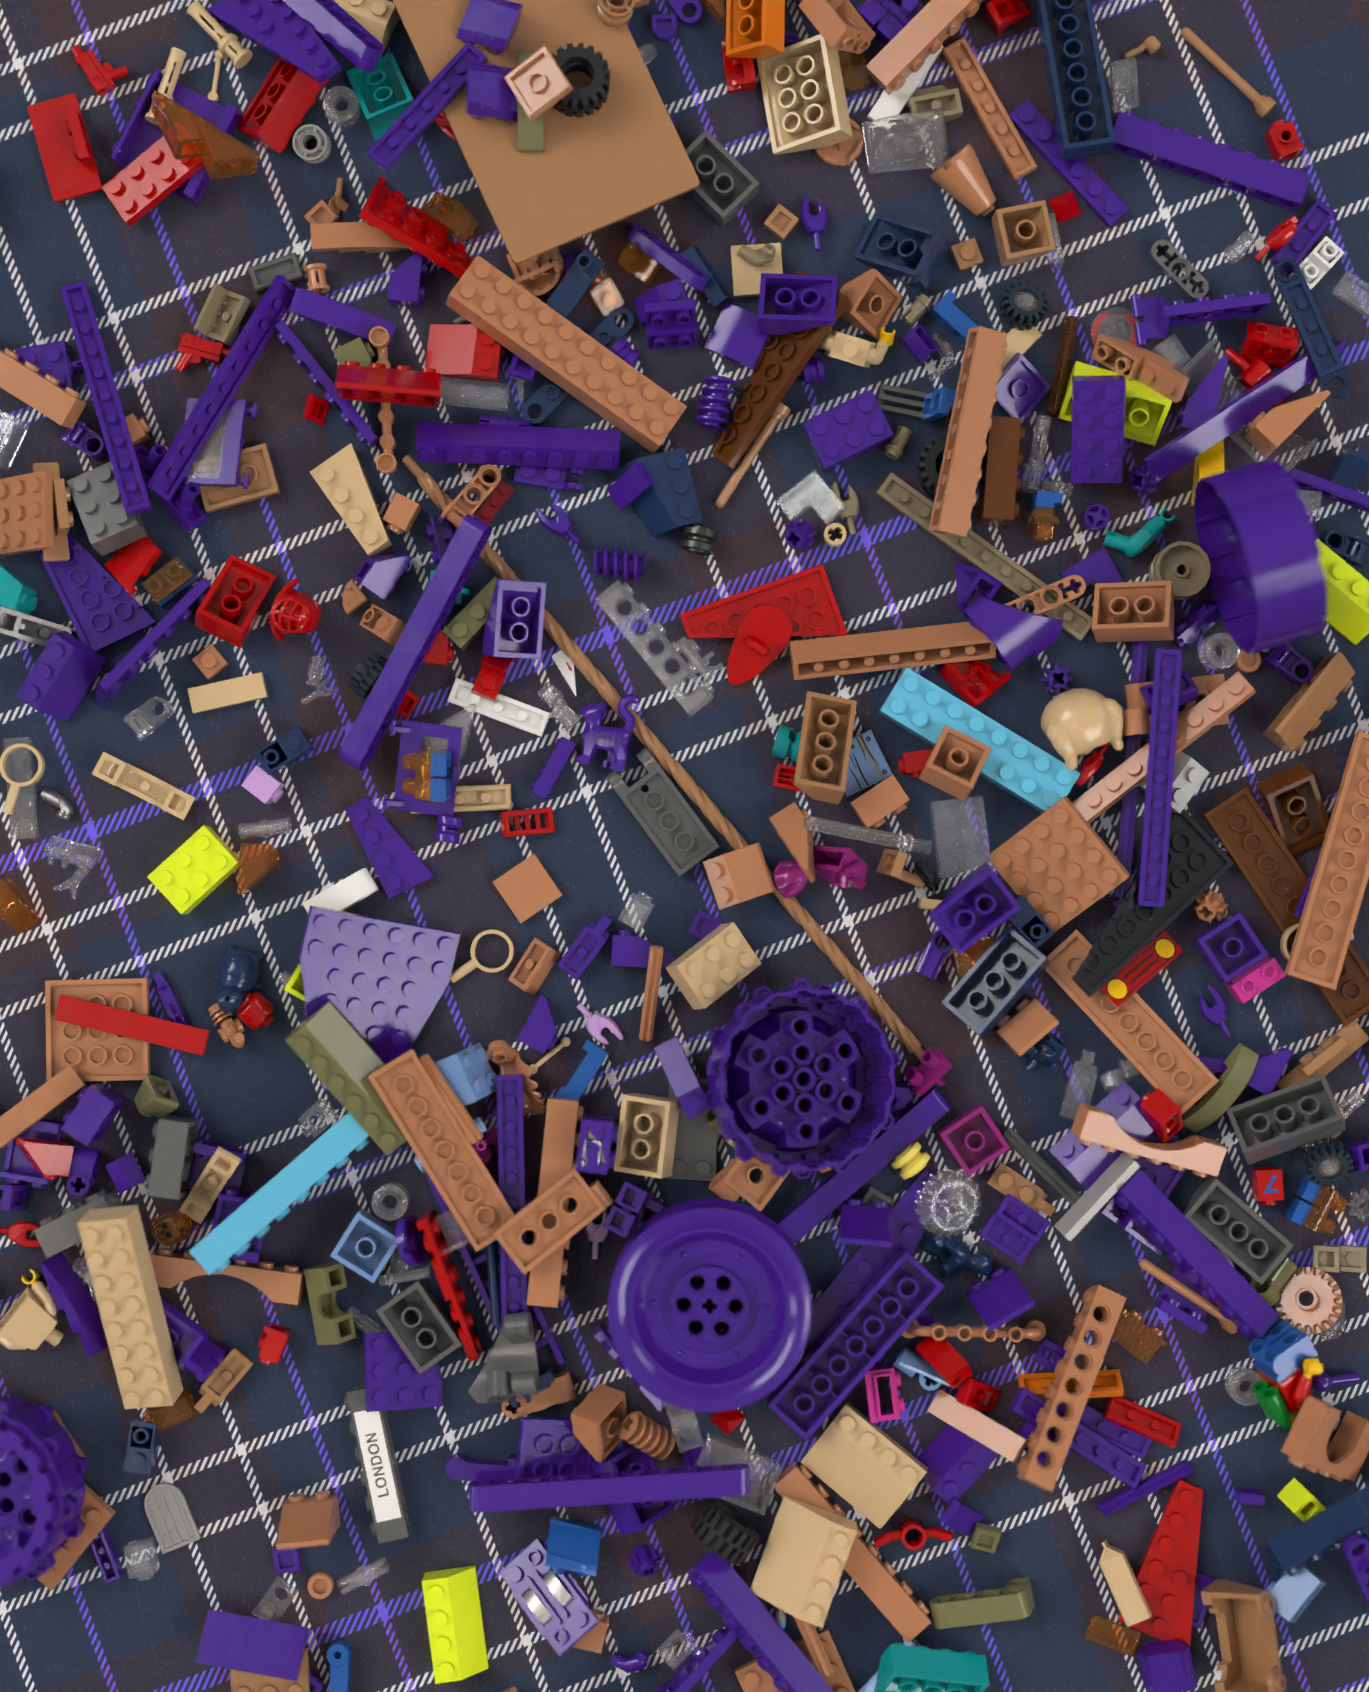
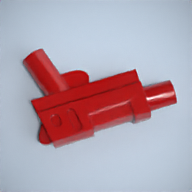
M74 45L71 48L76 64L84 71L88 81L100 96H105L106 93L117 88L113 82L114 80L130 75L126 65L113 69L107 62L101 65L91 49L83 52L79 45Z
M186 332L181 335V342L177 349L183 355L174 368L183 373L189 363L200 364L202 359L221 364L223 357L227 356L231 348L226 347L224 343L209 341L201 336Z

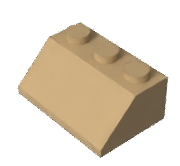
M333 0L379 40L385 49L399 20L394 3L387 0Z

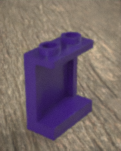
M43 1118L19 1137L63 1141L64 1131L61 1128L65 1122ZM16 1139L8 1144L4 1169L0 1171V1177H5L6 1182L20 1184L23 1180L31 1182L33 1187L46 1188L47 1185L56 1181L43 1178V1174L33 1168L15 1142Z
M225 1188V1192H220L218 1194L212 1230L255 1193L252 1192L250 1196L241 1195L240 1190ZM256 1236L248 1241L251 1245L240 1256L234 1253L229 1259L258 1264L263 1236L259 1239Z

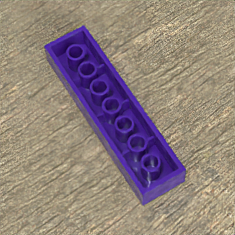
M902 1247L797 1364L789 1376L766 1399L768 1407L807 1441L944 1287L943 1283Z

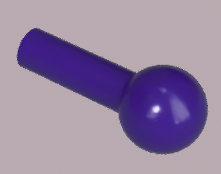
M1322 1371L1321 1375H1312L1313 1381L1311 1385L1316 1391L1325 1392L1332 1385L1359 1382L1358 1372L1328 1375Z

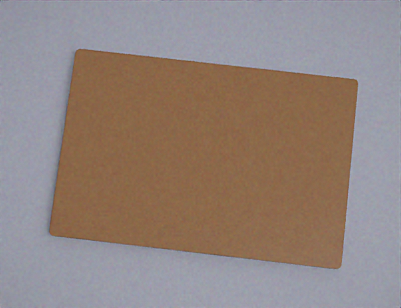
M392 0L430 82L466 44L462 39L456 38L470 0ZM507 0L523 5L519 24L509 48L499 55L489 53L484 45H473L488 58L486 64L515 69L519 66V50L538 51L543 46H546L551 54L557 55V49L563 47L565 50L567 49V44L573 43V47H578V43H584V48H588L590 45L594 47V53L600 51L603 54L602 60H607L608 69H610V85L607 100L605 103L602 102V107L598 111L594 108L592 115L588 116L585 112L583 117L577 118V114L572 113V117L566 115L565 110L560 113L557 110V104L544 112L543 153L518 152V118L517 121H500L493 117L476 120L470 114H467L466 86L443 110L513 263L520 264L699 186L698 176L627 24L618 27L605 24L597 13L599 0ZM575 71L566 75L573 89H584L592 83V79L583 72Z

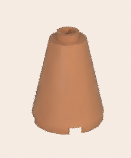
M970 143L960 149L930 175L935 183L975 216L981 214L984 217L995 208L993 203L996 201V198Z

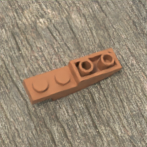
M1103 334L1098 335L1091 358L1117 374L1124 375L1129 381L1137 379L1175 403L1182 400L1190 378L1173 369L1174 363L1127 341Z

